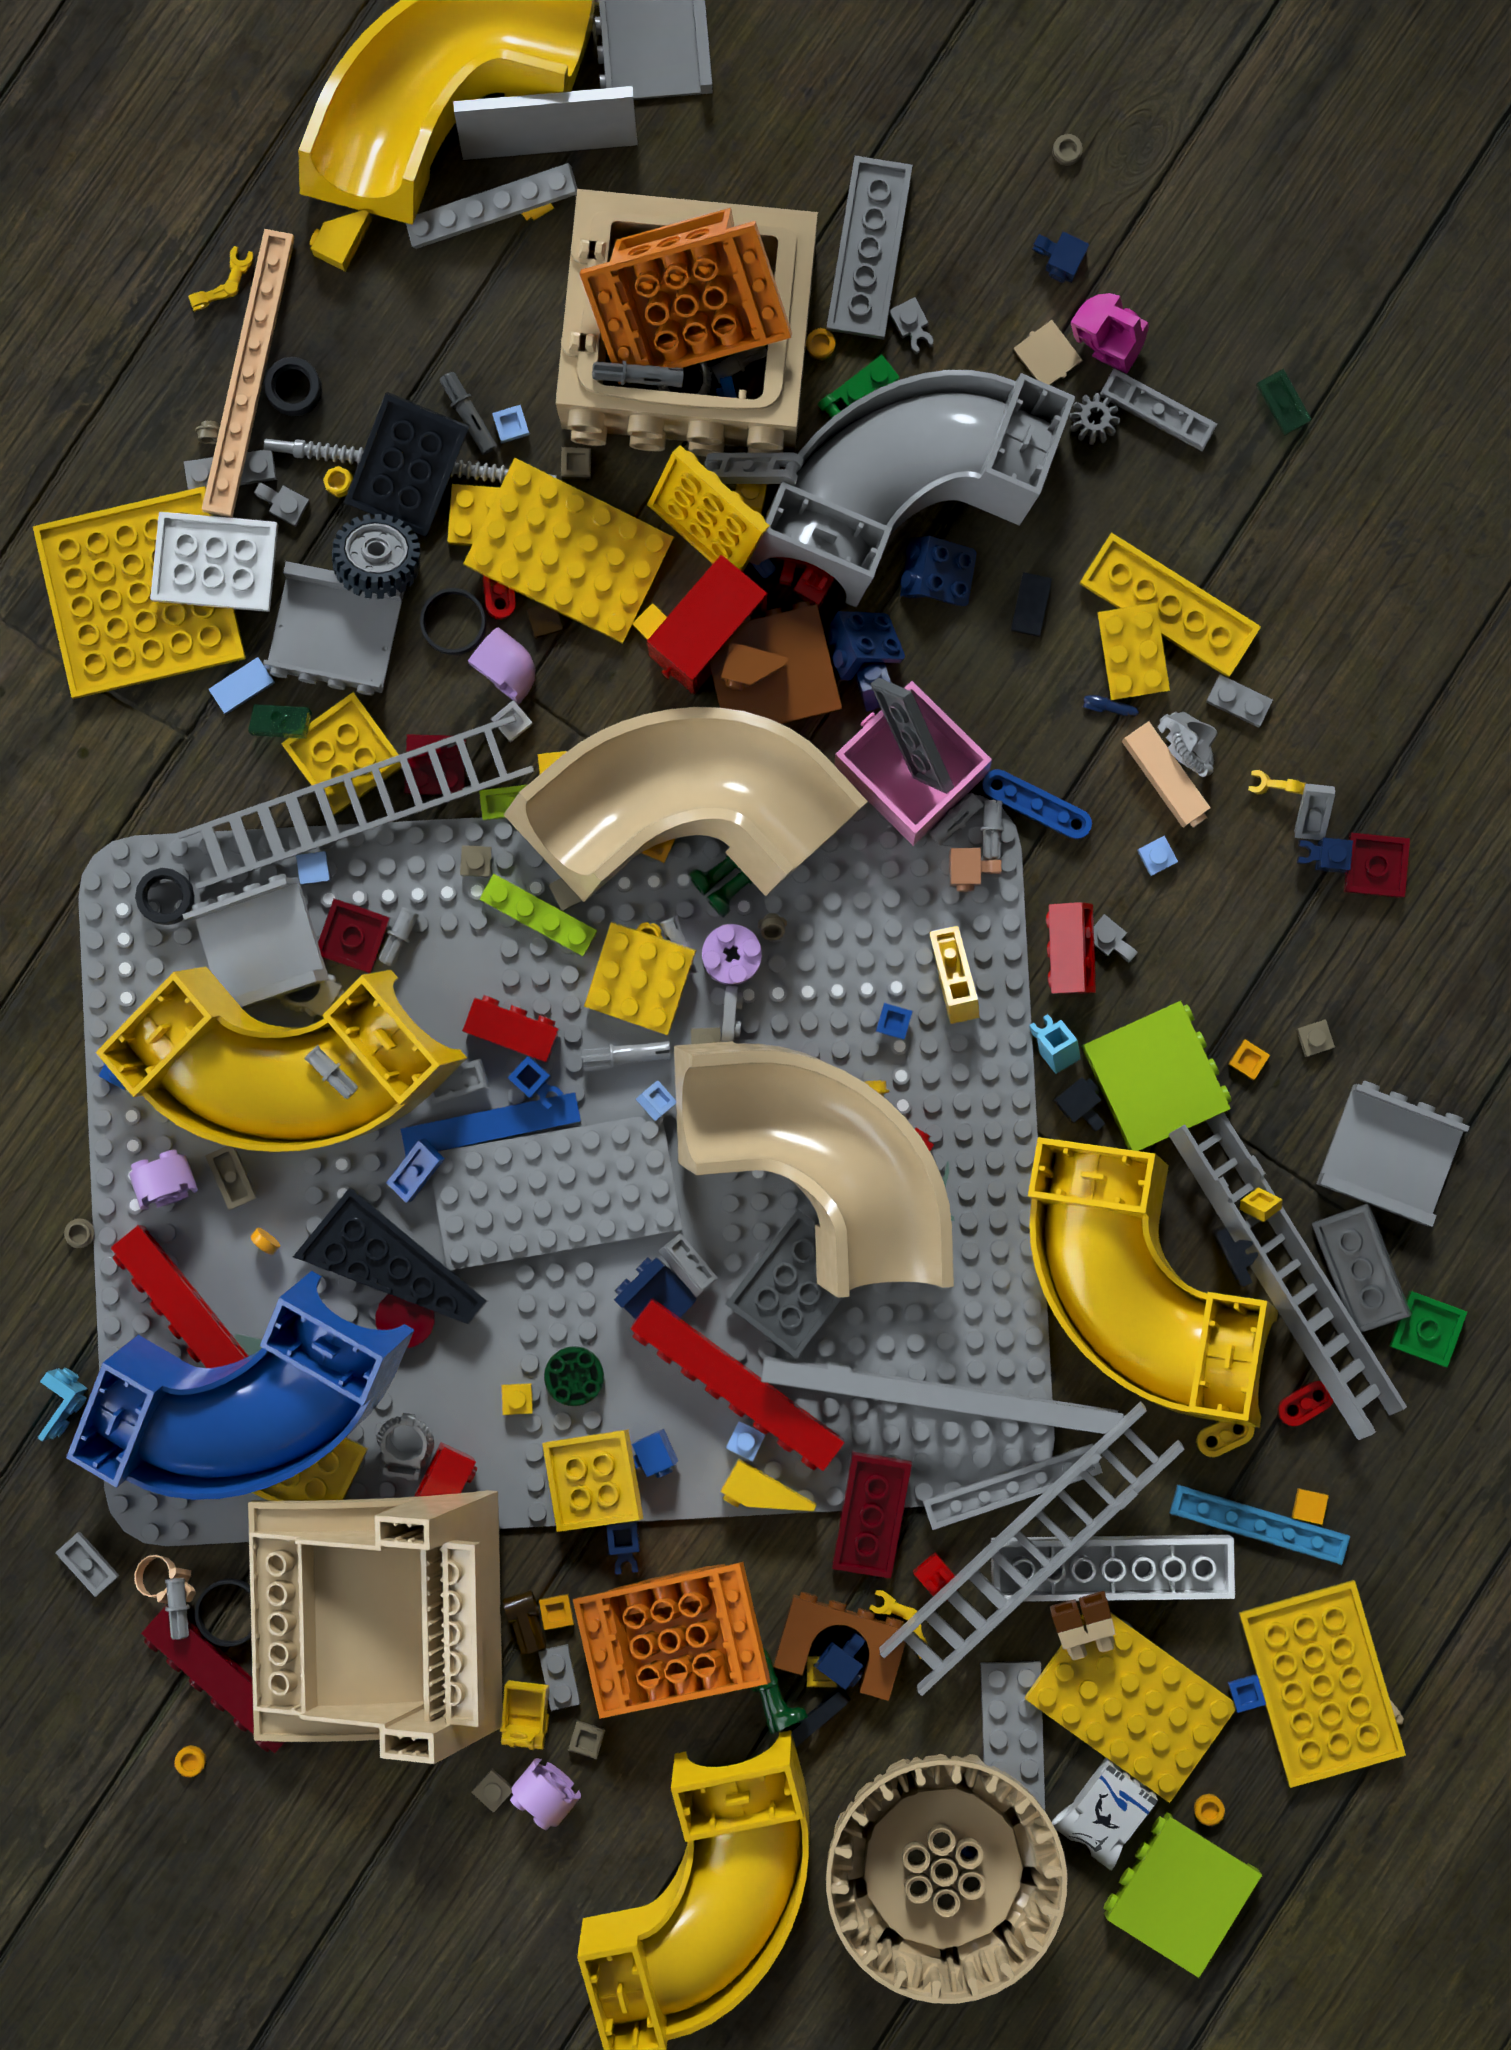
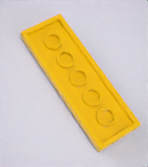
M1112 532L1079 583L1118 609L1156 602L1161 636L1228 678L1261 628L1252 620Z

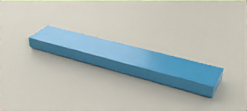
M1178 1484L1169 1512L1172 1515L1340 1565L1343 1564L1350 1539L1349 1535Z

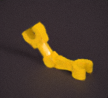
M234 246L230 251L231 272L226 283L208 292L200 291L189 295L193 311L206 308L210 302L237 295L241 276L246 274L253 263V252L248 251L245 260H238L239 249Z
M1254 770L1251 772V775L1261 778V784L1257 787L1249 786L1248 790L1255 794H1263L1269 788H1275L1303 795L1306 783L1293 779H1287V781L1271 780L1263 771Z
M876 1590L875 1594L884 1598V1605L882 1607L870 1605L869 1607L874 1613L887 1615L892 1613L906 1620H909L917 1612L914 1608L895 1602L896 1600L883 1590ZM920 1624L914 1632L927 1644Z

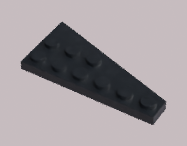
M349 1188L293 1256V1258L466 1324H470L488 1302L352 1188Z

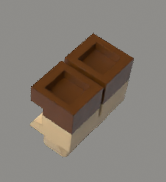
M1105 1591L1079 1598L1086 1623L1085 1626L1083 1625L1076 1599L1050 1606L1051 1615L1063 1650L1067 1649L1072 1660L1087 1656L1084 1644L1095 1640L1099 1652L1114 1649L1113 1635H1116Z

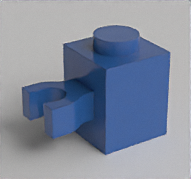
M529 1056L508 1077L529 1098L532 1099L538 1094L541 1103L548 1110L553 1105L547 1101L546 1095L549 1092H555L559 1097L564 1094L558 1087L547 1084L551 1076Z
M664 1429L641 1438L632 1444L636 1455H633L635 1469L642 1466L646 1477L655 1474L657 1478L673 1472L671 1466L678 1462V1458Z

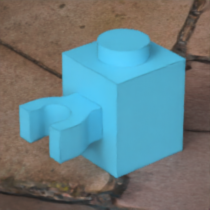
M1047 1014L1043 1017L1044 1024L1046 1025L1045 1028L1040 1029L1035 1023L1030 1024L1029 1027L1033 1036L1037 1038L1040 1055L1057 1074L1081 1058L1078 1040L1062 1020L1053 1024L1052 1018Z

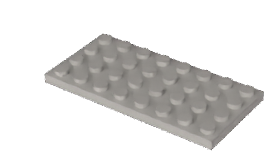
M643 1115L439 1151L445 1159L431 1176L446 1265L450 1270L683 1230L663 1115L656 1121L650 1115Z

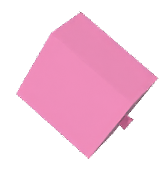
M911 681L904 689L912 692L954 788L946 794L913 779L882 710L876 715L872 712L861 722L860 725L863 728L835 754V766L859 793L914 846L946 815L949 809H952L985 777L990 770L992 759Z

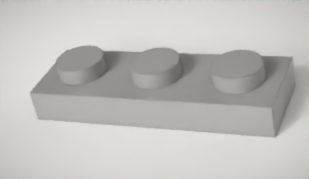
M265 449L247 452L240 485L277 480L273 451ZM213 457L184 461L188 490L203 486L207 487Z

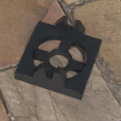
M1223 1226L1213 1230L1212 1234L1236 1283L1243 1287L1253 1283L1246 1267L1252 1265L1259 1254L1258 1252L1249 1254L1245 1252L1247 1248L1253 1245V1242L1249 1240H1238L1235 1242L1227 1228Z

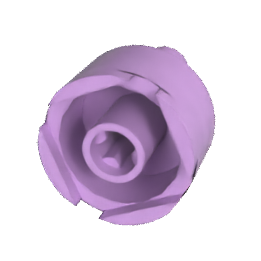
M727 924L716 928L708 935L702 948V960L706 971L715 981L724 985H739L747 982L754 977L761 964L762 951L757 937L753 932L741 925ZM733 948L738 949L737 955L740 957L739 960L733 959L731 963L727 962L725 950L731 951Z
M169 1150L161 1153L158 1160L148 1162L146 1159L131 1165L132 1171L129 1173L140 1209H149L148 1204L154 1202L157 1208L189 1197L188 1190L194 1193L198 1191L186 1155L178 1154L177 1150Z
M536 1758L512 1786L513 1796L510 1801L519 1810H527L534 1816L533 1820L539 1827L548 1830L550 1826L557 1827L579 1801L581 1793L579 1790L576 1794L571 1788L574 1783L560 1769L549 1762L546 1766L539 1764L542 1759Z

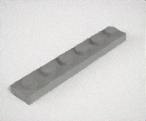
M567 163L417 214L413 225L406 223L411 245L417 249L577 195V186L572 167Z
M1089 1444L922 1500L932 1530L1044 1493L1094 1445ZM1099 1461L1086 1469L1092 1476L1103 1473ZM1078 1475L1071 1483L1083 1480V1478Z

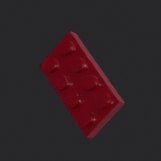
M852 1451L832 1569L891 1579L912 1467L911 1461Z

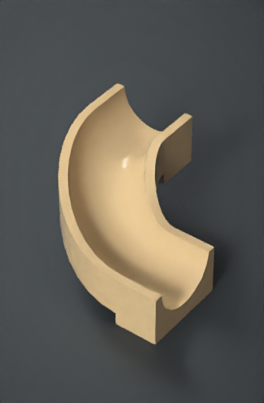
M688 707L648 713L621 721L581 741L522 789L504 813V816L583 902L589 899L622 870L631 859L641 852L662 842L692 835L711 836L730 846L725 853L758 889L767 896L841 829L868 801L818 748L792 729L769 718L745 711L716 707Z
M732 1041L674 1046L679 1164L695 1175L754 1170L769 1171L788 1178L798 1186L815 1208L820 1223L815 1225L817 1284L838 1298L849 1297V1291L853 1288L884 1282H919L937 1285L942 1288L954 1287L952 1222L944 1181L933 1156L920 1135L886 1098L846 1071L806 1053L785 1047L765 1044H736Z

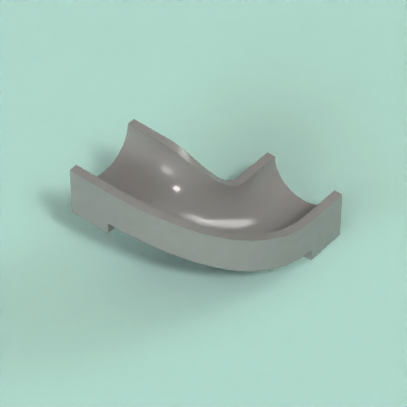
M943 370L922 373L874 390L835 415L800 450L798 454L803 458L801 469L796 471L798 476L796 484L792 486L783 481L781 482L764 517L770 526L761 538L749 562L759 565L768 558L786 557L815 565L832 575L843 586L847 597L845 603L856 607L875 575L889 536L912 515L932 504L947 500H958L1020 526L1041 493L1075 396L1023 373L1014 381L996 374L974 370Z

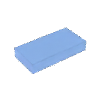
M257 657L209 688V691L226 715L275 682Z

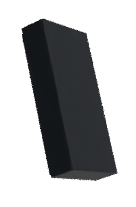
M1023 572L1011 626L1012 632L1040 637L1052 578Z

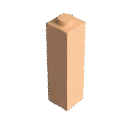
M1149 721L1122 740L1124 746L1183 828L1189 823L1194 828L1207 818L1205 812L1210 809V806Z

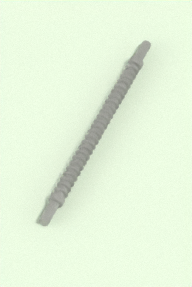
M265 439L264 450L290 453L295 458H304L306 455L308 459L315 456L316 460H320L323 457L325 461L331 458L333 462H336L337 459H340L341 463H345L348 460L352 465L354 461L359 464L363 454L362 447L359 450H355L354 446L351 449H347L346 445L339 448L337 444L334 447H330L329 443L322 446L321 442L314 445L313 441L306 444L305 440L296 439L294 442ZM460 460L459 463H455L450 477L457 474L458 478L465 475L466 479L474 476L475 480L482 477L483 481L490 478L491 482H495V479H498L500 483H503L509 469H505L504 465L501 468H497L496 464L488 467V463L480 466L479 462L476 465H472L471 461L464 464L463 460Z

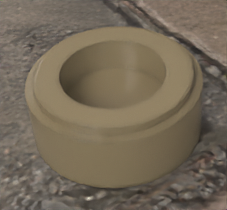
M1064 134L1058 137L1054 143L1053 157L1059 164L1070 166L1080 159L1083 147L1078 137L1072 134Z

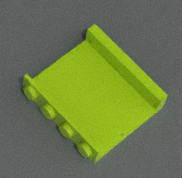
M1181 1001L1081 1046L1128 1150H1142L1168 1138L1170 1132L1183 1125L1190 1128L1231 1109L1228 1104L1232 1100L1225 1085L1220 1087L1216 1078L1219 1075V1070L1212 1058L1208 1060L1203 1050L1207 1048L1205 1039L1200 1031L1195 1032L1191 1024L1195 1020L1190 1007L1187 1004L1183 1006Z
M1166 1812L1163 1818L1159 1816L1151 1828L1153 1835L1148 1843L1143 1842L1135 1854L1137 1861L1132 1869L1128 1867L1122 1874L1119 1881L1122 1885L1116 1895L1112 1893L1108 1897L1103 1908L1106 1910L1104 1915L1109 1922L1199 1978L1262 1874L1251 1864H1245L1178 1822L1170 1813Z

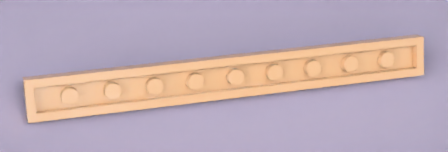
M264 229L202 505L204 513L233 518L294 244V235L290 233Z

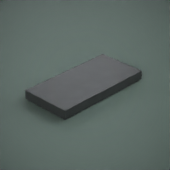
M877 678L871 683V687L913 779L947 794L954 788V785L912 692L884 679Z
M1369 1203L1312 1223L1339 1297L1361 1333L1412 1315Z

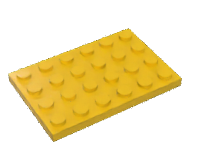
M514 458L463 565L599 633L623 643L674 537Z
M1354 1580L1239 1612L1290 1788L1406 1756Z
M1111 1613L1116 1635H1113L1114 1649L1099 1652L1095 1640L1084 1644L1087 1656L1072 1660L1067 1649L1063 1650L1061 1645L1024 1698L1170 1803L1235 1712V1704L1224 1693ZM1082 1615L1081 1619H1082L1083 1625L1085 1626L1086 1623H1085V1620H1084V1616Z

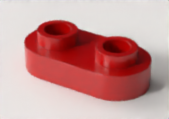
M482 575L486 611L495 619L509 617L513 613L516 604L515 591ZM495 601H503L505 608L502 610L497 609L494 604Z
M1312 1381L1283 1398L1278 1405L1277 1413L1283 1423L1290 1426H1298L1328 1409L1333 1404V1399L1322 1381ZM1316 1390H1321L1323 1394L1322 1399L1319 1401L1313 1399V1393ZM1290 1405L1297 1407V1413L1294 1416H1289L1287 1413Z

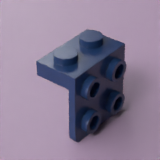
M932 536L910 538L906 548L907 558L905 570L901 578L900 596L906 598L928 597L960 607L966 606L969 602L976 551L973 548Z
M838 611L824 632L826 644L841 680H852L864 662L901 663L905 658L891 619L885 613Z
M647 1257L635 1269L639 1275L632 1282L626 1278L614 1290L618 1294L614 1301L621 1308H624L635 1320L651 1298H654L679 1318L697 1299L691 1290L658 1257L653 1261Z

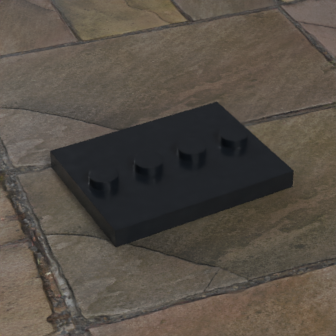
M386 392L344 503L372 515L382 514V519L384 520L387 515L393 516L394 523L400 519L404 522V528L409 525L413 532L427 537L470 426Z

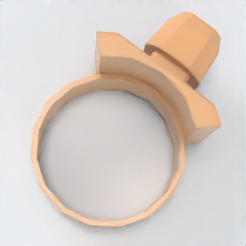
M150 1555L141 1560L135 1571V1584L143 1595L157 1598L159 1603L168 1604L167 1587L164 1591L151 1595L143 1584V1573L146 1566L152 1560L162 1558L168 1566L170 1579L185 1578L186 1602L193 1600L196 1591L188 1584L191 1570L176 1568L175 1564L164 1556Z

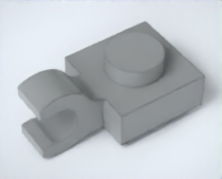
M259 483L254 492L257 497L272 504L269 510L272 515L295 527L310 502L309 499L285 486H282L280 492L277 493L263 483Z
M1105 914L1095 924L1094 946L1106 956L1114 950L1130 963L1138 953L1134 948L1122 941L1127 932Z

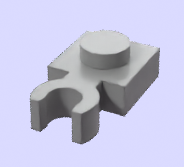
M915 297L889 310V315L901 338L903 339L910 335V347L915 354H918L920 351L916 344L920 339L925 340L929 348L933 346L932 336L922 330V328L928 326V321Z

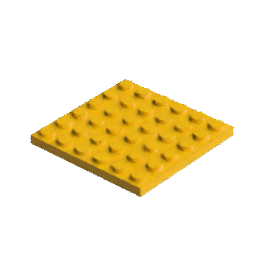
M205 486L33 526L69 689L73 699L246 659L235 609L154 602L150 600L159 512L213 516V514L202 511L206 492Z

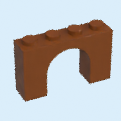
M801 1592L800 1596L793 1594L773 1667L803 1675L811 1644L818 1633L833 1625H846L857 1630L868 1644V1659L859 1687L860 1693L889 1701L906 1642L903 1640L885 1658L880 1655L879 1647L900 1629L904 1622L892 1617H887L886 1621L874 1618V1612L858 1608L857 1613L846 1610V1604L834 1600H829V1604L817 1601L818 1596L807 1592Z

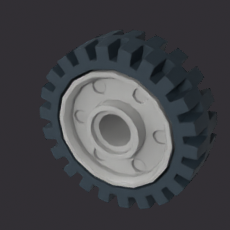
M369 514L363 515L362 521L358 517L353 518L351 525L346 522L342 526V530H338L336 538H334L332 548L334 574H337V580L340 583H344V588L348 591L353 588V594L360 596L362 591L365 592V598L370 599L373 593L377 594V599H384V593H387L389 598L396 596V589L400 593L406 591V585L410 587L414 583V578L416 579L420 568V544L418 543V537L416 533L413 534V530L409 525L404 528V522L400 519L394 523L393 516L387 515L385 520H382V514H375V519H371Z

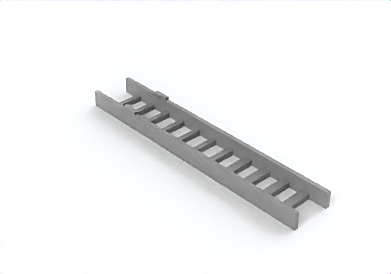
M515 715L178 832L177 836L179 839L202 832L217 874L213 878L196 883V889L216 884L535 772L533 766H529L507 774L492 730L516 722ZM485 733L500 777L479 784L464 739ZM457 745L471 785L451 794L436 749ZM428 752L444 796L423 803L408 759ZM400 762L416 806L395 813L380 769ZM372 772L388 816L367 823L352 779ZM344 782L360 826L340 833L325 788ZM313 792L316 793L331 835L315 842L312 840L298 801L299 797ZM285 802L301 847L287 852L284 850L270 810L271 807ZM258 812L273 854L272 857L258 862L242 817ZM230 822L245 864L244 867L230 872L214 827Z
M1224 1112L1206 1120L1214 1135L1199 1145L1186 1125L1168 1134L1233 1240L1235 1242L1238 1240L1253 1242V1245L1245 1250L1246 1254L1258 1252L1259 1254L1254 1263L1250 1265L1251 1269L1356 1438L1361 1440L1373 1435L1376 1431L1362 1408L1376 1397L1379 1398L1389 1415L1402 1411L1407 1406L1284 1208L1282 1207L1281 1210L1267 1219L1277 1236L1263 1246H1260L1250 1230L1252 1226L1261 1220L1252 1216L1245 1221L1234 1203L1258 1187L1275 1195L1263 1175L1266 1173L1256 1157L1249 1154ZM1219 1141L1230 1160L1213 1170L1203 1151ZM1235 1167L1246 1185L1232 1194L1224 1177H1218ZM1282 1242L1293 1261L1277 1272L1266 1253ZM1298 1268L1308 1286L1292 1297L1282 1278ZM1314 1294L1323 1310L1307 1321L1298 1305ZM1328 1321H1331L1339 1335L1323 1346L1314 1332ZM1346 1346L1354 1361L1341 1371H1338L1330 1357ZM1362 1371L1370 1386L1354 1397L1346 1383Z
M764 1356L761 1382L1106 1434L1123 1418V1413H1118V1410L851 1370L848 1364L828 1361L827 1366Z
M1141 1401L879 1647L880 1655L885 1658L904 1640L933 1669L917 1684V1690L921 1696L1116 1513L1125 1508L1149 1482L1185 1450L1183 1444L1177 1440L1158 1457L1129 1428L1147 1411ZM1122 1434L1153 1463L1138 1478L1108 1449ZM1101 1454L1130 1483L1116 1498L1086 1470L1102 1458ZM1078 1475L1109 1504L1094 1519L1064 1490ZM1057 1495L1087 1525L1072 1540L1042 1511ZM1035 1516L1065 1545L1050 1560L1020 1531ZM1013 1537L1043 1565L1029 1580L999 1551ZM991 1557L1021 1587L1009 1599L979 1571ZM968 1579L998 1608L987 1620L957 1591ZM946 1600L976 1628L965 1640L935 1611ZM924 1620L955 1649L944 1660L914 1632Z

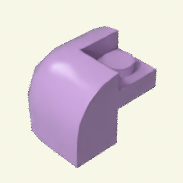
M500 628L494 629L468 660L473 668L492 681L496 688L517 704H520L535 681L536 669L530 653Z

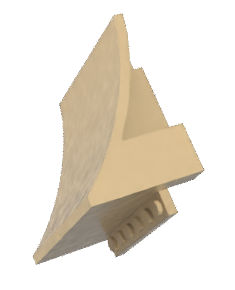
M486 1490L460 1494L383 1499L253 1500L248 1502L255 1741L331 1742L380 1740V1758L435 1764L501 1728L503 1703L498 1491Z

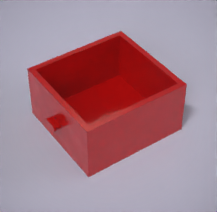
M721 554L649 637L647 646L650 658L663 668L661 672L666 678L669 679L671 675L695 695L712 675L709 661L749 615H752L754 620L761 618L764 612L767 611V593Z

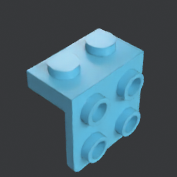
M67 1368L48 1371L40 1381L64 1399L38 1436V1439L42 1442L54 1439L56 1436L60 1437L70 1423L66 1420L68 1416L74 1411L78 1412L87 1399L83 1395L88 1388L78 1382L79 1376Z

